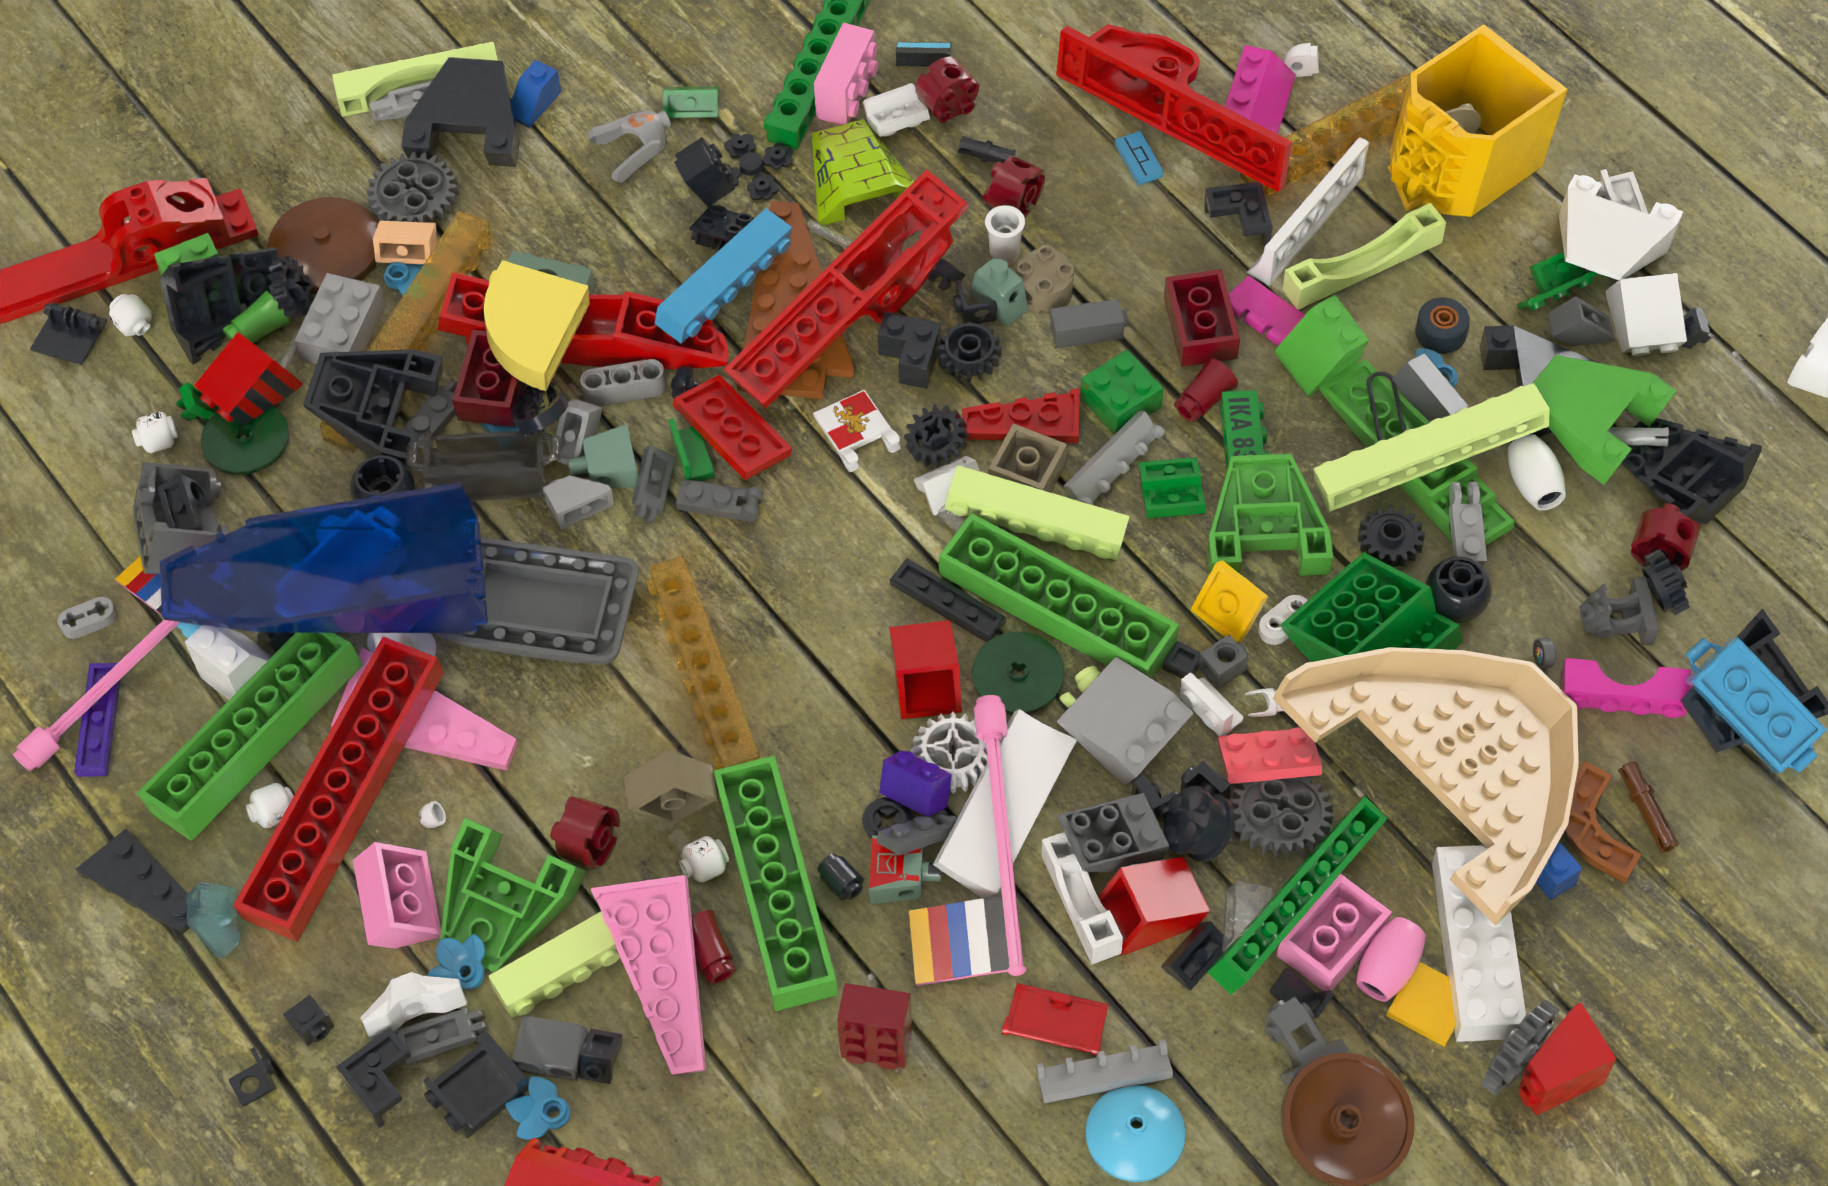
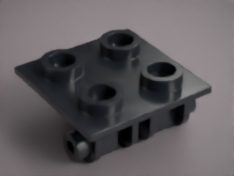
M710 205L689 227V230L692 231L691 240H694L698 245L711 247V249H716L718 246V250H720L754 218L750 214L736 213L720 205Z
M55 302L47 303L44 307V314L48 316V319L30 350L82 365L107 323V319L98 317L94 313H83L80 309H73L69 306L67 308L62 307Z

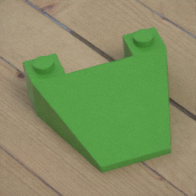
M1555 355L1533 382L1550 409L1548 428L1578 466L1603 485H1605L1632 449L1608 432L1623 411H1628L1650 427L1677 392V390L1653 373Z
M1292 454L1231 456L1209 535L1207 548L1209 575L1214 565L1221 560L1240 574L1242 565L1241 552L1297 549L1299 576L1330 575L1333 561L1330 530Z
M464 818L451 847L440 940L452 938L464 944L470 936L475 934L482 940L485 946L486 953L481 964L485 969L496 972L503 968L574 900L586 871L548 855L536 882L533 883L491 864L504 834Z

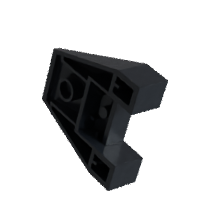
M449 57L405 120L401 147L407 158H410L412 152H415L417 158L426 153L429 160L434 155L436 156L439 131L486 135L483 153L489 165L517 166L520 140L503 61Z
M1514 325L1484 326L1480 343L1483 370L1515 369L1517 387L1532 384L1555 355L1596 362ZM1546 427L1531 434L1540 437L1552 433V431Z
M415 349L320 353L303 405L370 458L379 455L392 456L402 461L412 472L419 450V434L395 428L406 390L433 397L436 395L443 373V357Z

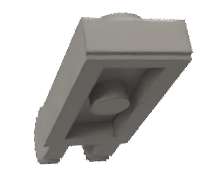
M1451 482L1449 486V518L1453 557L1463 556L1471 558L1479 564H1485L1487 562L1482 507L1479 504L1478 482H1469L1467 488L1468 504H1461L1460 482Z

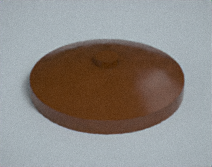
M336 197L312 199L293 207L276 222L269 236L268 248H277L279 258L291 256L292 259L296 258L298 266L303 265V273L308 275L313 289L310 290V294H317L327 273L362 281L377 264L375 262L373 236L378 224L372 214L356 202Z
M1345 1052L1320 1057L1305 1066L1293 1078L1283 1097L1281 1128L1290 1153L1307 1173L1328 1185L1369 1186L1389 1176L1401 1165L1412 1144L1415 1125L1410 1098L1399 1079L1388 1068L1370 1057Z

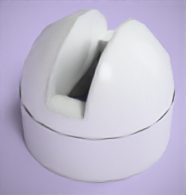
M437 801L424 805L418 814L419 817H422L420 823L426 828H436L443 825L446 821L445 811Z

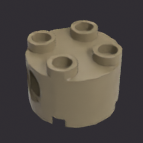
M1042 245L1038 249L1027 253L1017 264V275L1024 282L1029 311L1040 314V311H1047V314H1049V309L1065 307L1070 303L1073 292L1074 266L1066 255L1054 250L1050 245Z

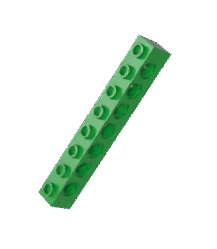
M824 0L821 13H817L815 16L812 32L807 33L805 36L802 52L797 53L795 56L792 72L786 74L782 92L777 93L774 99V108L771 114L767 113L764 119L763 128L766 129L768 142L775 144L781 142L786 147L799 149L816 114L814 81L842 24L847 23L859 26L871 0Z
M1364 796L1347 811L1207 973L1230 995L1243 986L1388 818Z

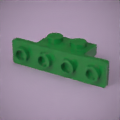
M1564 251L1529 266L1539 294L1517 303L1518 309L1529 307V310L1532 311L1546 305L1544 299L1553 296V299L1556 300L1570 294L1568 289L1577 285L1579 289L1594 282L1592 277L1599 273L1565 262Z

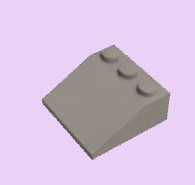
M1115 657L1057 722L1125 786L1142 772L1194 712L1170 690L1118 657Z

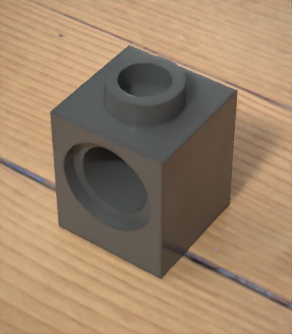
M1227 635L1200 653L1198 669L1218 690L1246 671L1248 652L1242 643L1236 642L1230 635ZM1226 658L1231 660V662H1222L1220 659Z

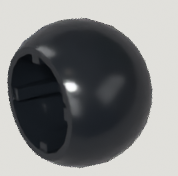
M379 455L366 459L356 467L350 481V493L355 506L363 511H367L382 503L398 515H401L409 508L413 501L415 480L410 469L402 461L392 456ZM376 513L373 515L375 519L384 520Z
M1463 556L1447 558L1433 567L1426 580V585L1431 587L1436 612L1453 622L1462 623L1478 617L1484 612L1491 600L1492 582L1489 574L1481 564L1471 558Z

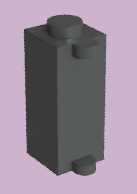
M1119 299L1049 309L1050 327L1055 349L1123 339L1124 327L1128 326L1126 309L1121 310Z
M1425 353L1408 361L1392 379L1413 406L1429 422L1437 418L1442 419L1457 413L1460 409L1469 407Z

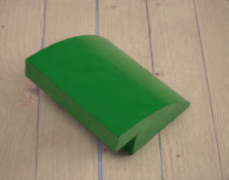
M1364 552L1280 624L1289 639L1311 662L1388 647L1455 650L1463 642L1460 625L1436 612L1430 586Z

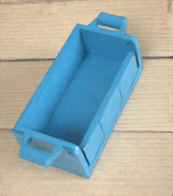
M1738 637L1730 638L1722 646L1702 638L1685 654L1689 659L1693 672L1685 679V682L1688 685H1694L1693 688L1707 701L1713 710L1731 726L1767 765H1770L1768 768L1773 773H1782L1787 767L1793 768L1796 772L1800 773L1818 757L1813 750L1812 744L1827 729ZM1712 647L1716 652L1697 667L1694 663Z

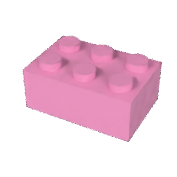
M847 23L842 24L814 81L816 119L843 125L849 123L852 117H856L859 110V101L861 97L866 96L869 80L871 77H875L879 63L875 61L878 44L875 43L873 30Z
M1340 873L1279 944L1277 957L1320 990L1332 991L1361 959L1374 936L1389 923L1392 912Z

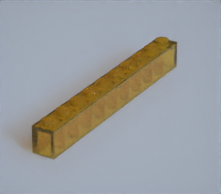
M462 210L457 212L368 351L415 349L423 352L425 341L438 328L439 316L452 272L468 276L470 271L476 269L483 250H487L490 247L493 235L490 231L489 221ZM321 422L320 429L323 441L355 453L357 450L355 445L325 422Z

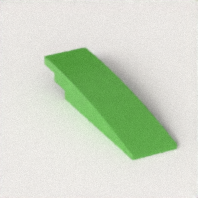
M1364 359L1320 385L1319 390L1367 448L1378 442L1367 390L1368 377L1378 371ZM1377 376L1372 379L1371 387L1382 440H1388L1402 434L1392 384L1383 376ZM1398 391L1405 429H1416L1429 424L1430 422ZM1468 459L1461 460L1399 485L1451 541L1449 518V486L1451 482H1460L1461 504H1468L1467 488L1469 482H1478L1485 546L1514 528L1515 521L1495 502L1496 494L1477 476L1478 468Z

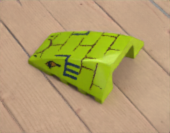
M864 119L812 133L818 227L845 220L844 206L890 193H893L895 199H897L914 182Z

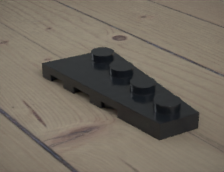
M127 829L123 830L76 868V871L82 877L89 878L109 893H114L134 908H139L147 913L149 917L179 935L185 933L206 915L197 902Z

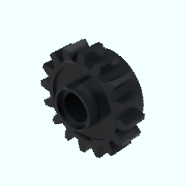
M972 322L958 323L953 329H947V336H941L940 345L938 346L940 366H946L947 374L956 372L957 380L962 375L966 376L968 382H971L972 376H977L979 380H983L984 372L992 375L993 367L999 366V358L1001 357L999 337H993V329L988 330L982 323L980 325Z
M1392 505L1388 506L1387 511H1383L1379 506L1376 508L1375 515L1368 512L1366 520L1360 523L1357 541L1361 542L1360 551L1366 552L1368 555L1393 568L1399 565L1405 567L1407 561L1411 560L1414 562L1417 553L1422 552L1425 532L1421 531L1422 522H1414V513L1408 516L1405 515L1404 507H1401L1396 512Z
M1660 549L1644 557L1646 561L1645 564L1641 565V571L1643 576L1646 577L1648 587L1662 611L1667 612L1670 610L1674 615H1677L1689 609V601L1684 591L1688 586L1679 567L1675 563L1671 565Z

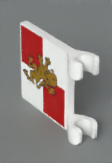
M865 390L813 413L814 418L840 455L848 472L859 469V464L857 463L858 456L854 450L882 437L890 453L901 449L898 443L900 441L898 434L891 429Z

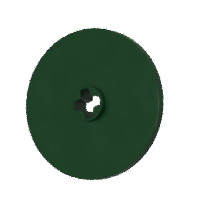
M274 406L245 426L236 419L230 423L216 412L208 420L201 434V447L207 461L216 469L233 475L252 474L269 467L281 457L289 441V428L286 419Z
M1008 632L992 638L981 647L973 662L972 679L975 690L980 697L996 695L1001 698V702L1005 705L1006 714L1013 715L1019 709L1026 714H1031L1045 708L1058 696L1064 681V666L1058 651L1047 640L1032 633ZM1013 670L1023 671V676L1020 677L1018 674L1013 676Z

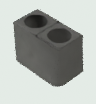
M523 1016L512 1058L513 1062L522 1072L577 1081L579 1077V1054L588 1036V1030L579 1024Z

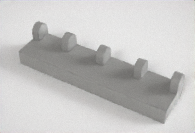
M1138 411L1063 486L1071 499L1094 505L1093 501L1101 493H1107L1111 489L1110 484L1120 474H1125L1130 469L1129 465L1139 455H1144L1148 451L1147 446L1155 438H1161L1165 434L1164 429L1159 425H1154L1146 411Z
M1165 1039L1158 1040V1046L1137 1049L1135 1044L1130 1045L1127 1052L1105 1056L1104 1051L1097 1052V1058L1073 1062L1072 1057L1065 1058V1064L1045 1068L1043 1063L1036 1064V1075L1043 1103L1173 1078Z

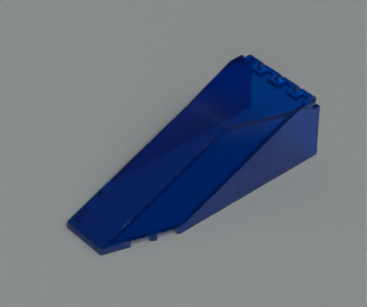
M457 482L249 518L245 520V526L227 535L221 531L215 534L216 540L195 549L192 545L160 561L162 617L168 621L251 632L465 633L477 631V625L488 622L486 600H482L486 597L484 574L481 573L484 570L482 547L478 546L481 544L480 523L476 522L478 521V515L462 483Z

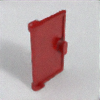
M1017 983L1009 1015L1005 1018L1004 1025L1002 1026V1034L1024 1037L1092 1053V1056H1097V1052L1101 1051V1035L1109 1004Z

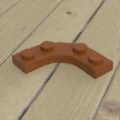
M1584 761L1577 772L1569 822L1564 833L1572 848L1583 860L1596 869L1626 884L1642 854L1611 838L1597 822L1595 809L1613 775Z

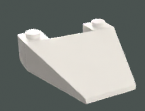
M1575 174L1567 188L1559 213L1565 262L1620 280L1668 252L1683 211L1677 210L1673 205L1657 202L1650 214L1598 197L1602 183L1596 182L1589 176H1578Z

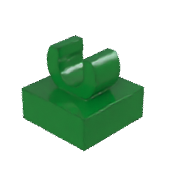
M187 382L179 388L182 398L177 401L176 405L185 410L180 415L181 418L192 421L196 416L207 420L215 414L213 408L199 398L203 393L195 388L194 385Z

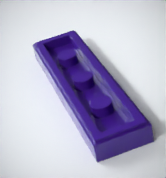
M89 663L85 694L117 663ZM121 679L82 715L74 769L77 777L108 776Z

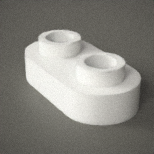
M1290 595L1261 618L1258 629L1260 638L1271 645L1281 644L1289 637L1282 630L1280 624L1296 611L1292 606L1301 607L1308 600L1300 595ZM1276 623L1279 627L1273 628L1270 624Z

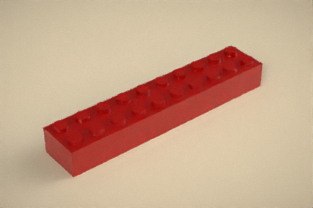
M384 636L381 638L233 905L243 920L293 941H299L444 674L437 657Z

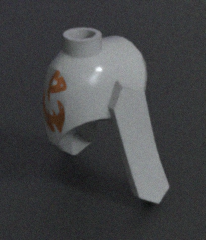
M642 110L630 113L613 122L593 127L588 132L589 140L595 144H607L626 133L635 134L641 139L644 146L626 159L612 173L611 179L623 183L639 167L665 148V128L671 126V123L665 111L656 113L650 110Z

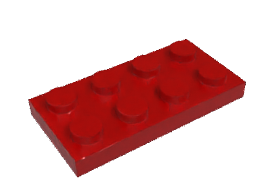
M720 374L673 399V407L744 480L791 456L792 447Z

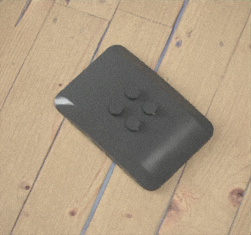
M484 537L471 538L464 543L440 623V633L447 642L500 653L577 663H611L618 657L639 576L638 565L633 559L621 556Z

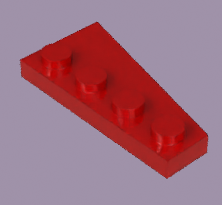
M1080 388L1070 389V393L1056 395V392L1044 394L1043 398L1027 400V397L1015 399L1014 403L1001 405L1000 402L962 408V418L967 424L965 429L969 434V437L965 439L1004 441L1014 423L1063 443H1078Z

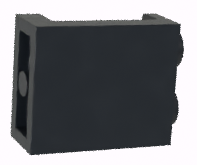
M484 1031L475 1038L478 1047L434 1081L429 1077L423 1080L427 1092L424 1093L425 1098L434 1109L441 1107L447 1114L443 1118L455 1133L460 1130L466 1138H469L506 1108V1103L519 1098L528 1091L529 1084L526 1076L487 1031Z

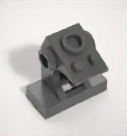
M1646 577L1634 578L1629 590V596L1618 599L1607 598L1606 584H1602L1579 606L1585 633L1595 634L1599 638H1607L1615 634L1638 632L1641 646L1654 644L1659 627ZM1621 613L1623 620L1612 619L1610 614Z
M1295 997L1287 1002L1281 1000L1275 1003L1268 1010V1016L1264 1020L1266 1022L1264 1033L1268 1034L1274 1043L1281 1041L1291 1058L1292 1067L1279 1074L1285 1086H1289L1293 1078L1312 1061L1325 1055L1349 1051L1343 1039L1326 1043L1313 1022L1314 1014L1310 1007L1304 1002L1300 1004ZM1300 1026L1311 1041L1301 1049L1290 1033Z

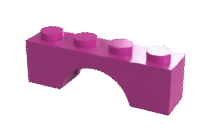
M1565 658L1560 673V689L1577 705V709L1596 708L1605 712L1628 711L1636 715L1649 713L1664 715L1668 718L1685 717L1687 710L1680 700L1691 689V685L1685 682V679L1691 675V670L1659 667L1656 674L1649 681L1639 685H1623L1608 678L1600 669L1597 661Z

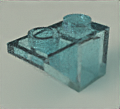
M199 882L187 894V925L217 958H225L237 947L240 940V931L237 929L238 912L233 907L236 901V887Z

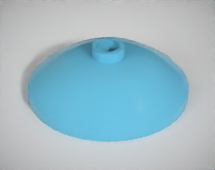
M1135 1085L1107 1092L1094 1104L1086 1122V1143L1092 1158L1105 1172L1124 1181L1144 1182L1162 1176L1176 1164L1185 1144V1124L1179 1109L1166 1095L1147 1086ZM1133 1121H1139L1143 1126L1135 1129L1130 1124Z

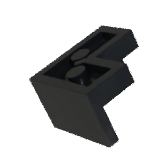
M1251 182L1205 189L1204 211L1210 214V218L1238 214L1243 236L1261 234L1264 246L1268 244L1271 240L1272 222L1261 183Z
M391 1027L336 1066L345 1085L378 1128L385 1125L381 1115L403 1100L385 1075L411 1057L409 1050Z

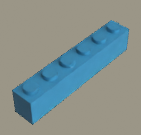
M765 208L657 307L654 324L680 343L684 342L689 336L694 337L701 329L702 324L707 319L712 320L715 318L720 307L725 303H731L743 286L748 287L761 269L765 271L771 265L776 255L787 251L791 244L790 235L792 227Z

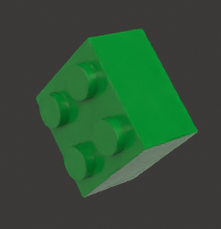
M1126 349L1081 378L1080 398L1115 435L1138 411H1146L1149 416L1162 407L1163 387Z

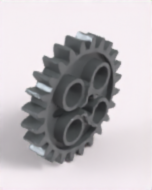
M412 152L410 158H406L402 153L399 161L391 157V165L389 166L381 163L382 172L373 171L375 179L368 180L370 188H367L366 191L374 216L378 215L379 221L435 223V218L445 220L443 212L451 213V204H457L456 195H459L456 176L453 175L451 167L447 168L445 161L438 163L437 156L435 155L428 160L426 153H423L420 158L416 157L415 152Z
M1308 776L1305 779L1297 777L1240 783L1239 789L1234 790L1233 799H1231L1234 810L1233 830L1234 832H1241V841L1250 839L1251 850L1258 845L1261 846V855L1266 854L1268 850H1273L1274 858H1277L1280 852H1284L1287 859H1290L1292 851H1296L1299 856H1303L1304 847L1313 851L1315 843H1320L1324 839V835L1330 832L1333 820V803L1328 802V792L1321 793L1322 783L1312 785L1313 776Z
M1548 1000L1542 1001L1540 1005L1536 1006L1534 1011L1531 1010L1523 1018L1516 1029L1513 1027L1500 1045L1499 1053L1489 1065V1070L1486 1072L1481 1085L1495 1096L1502 1089H1505L1508 1084L1511 1085L1543 1045L1542 1042L1551 1032L1552 1025L1555 1023L1560 1010Z

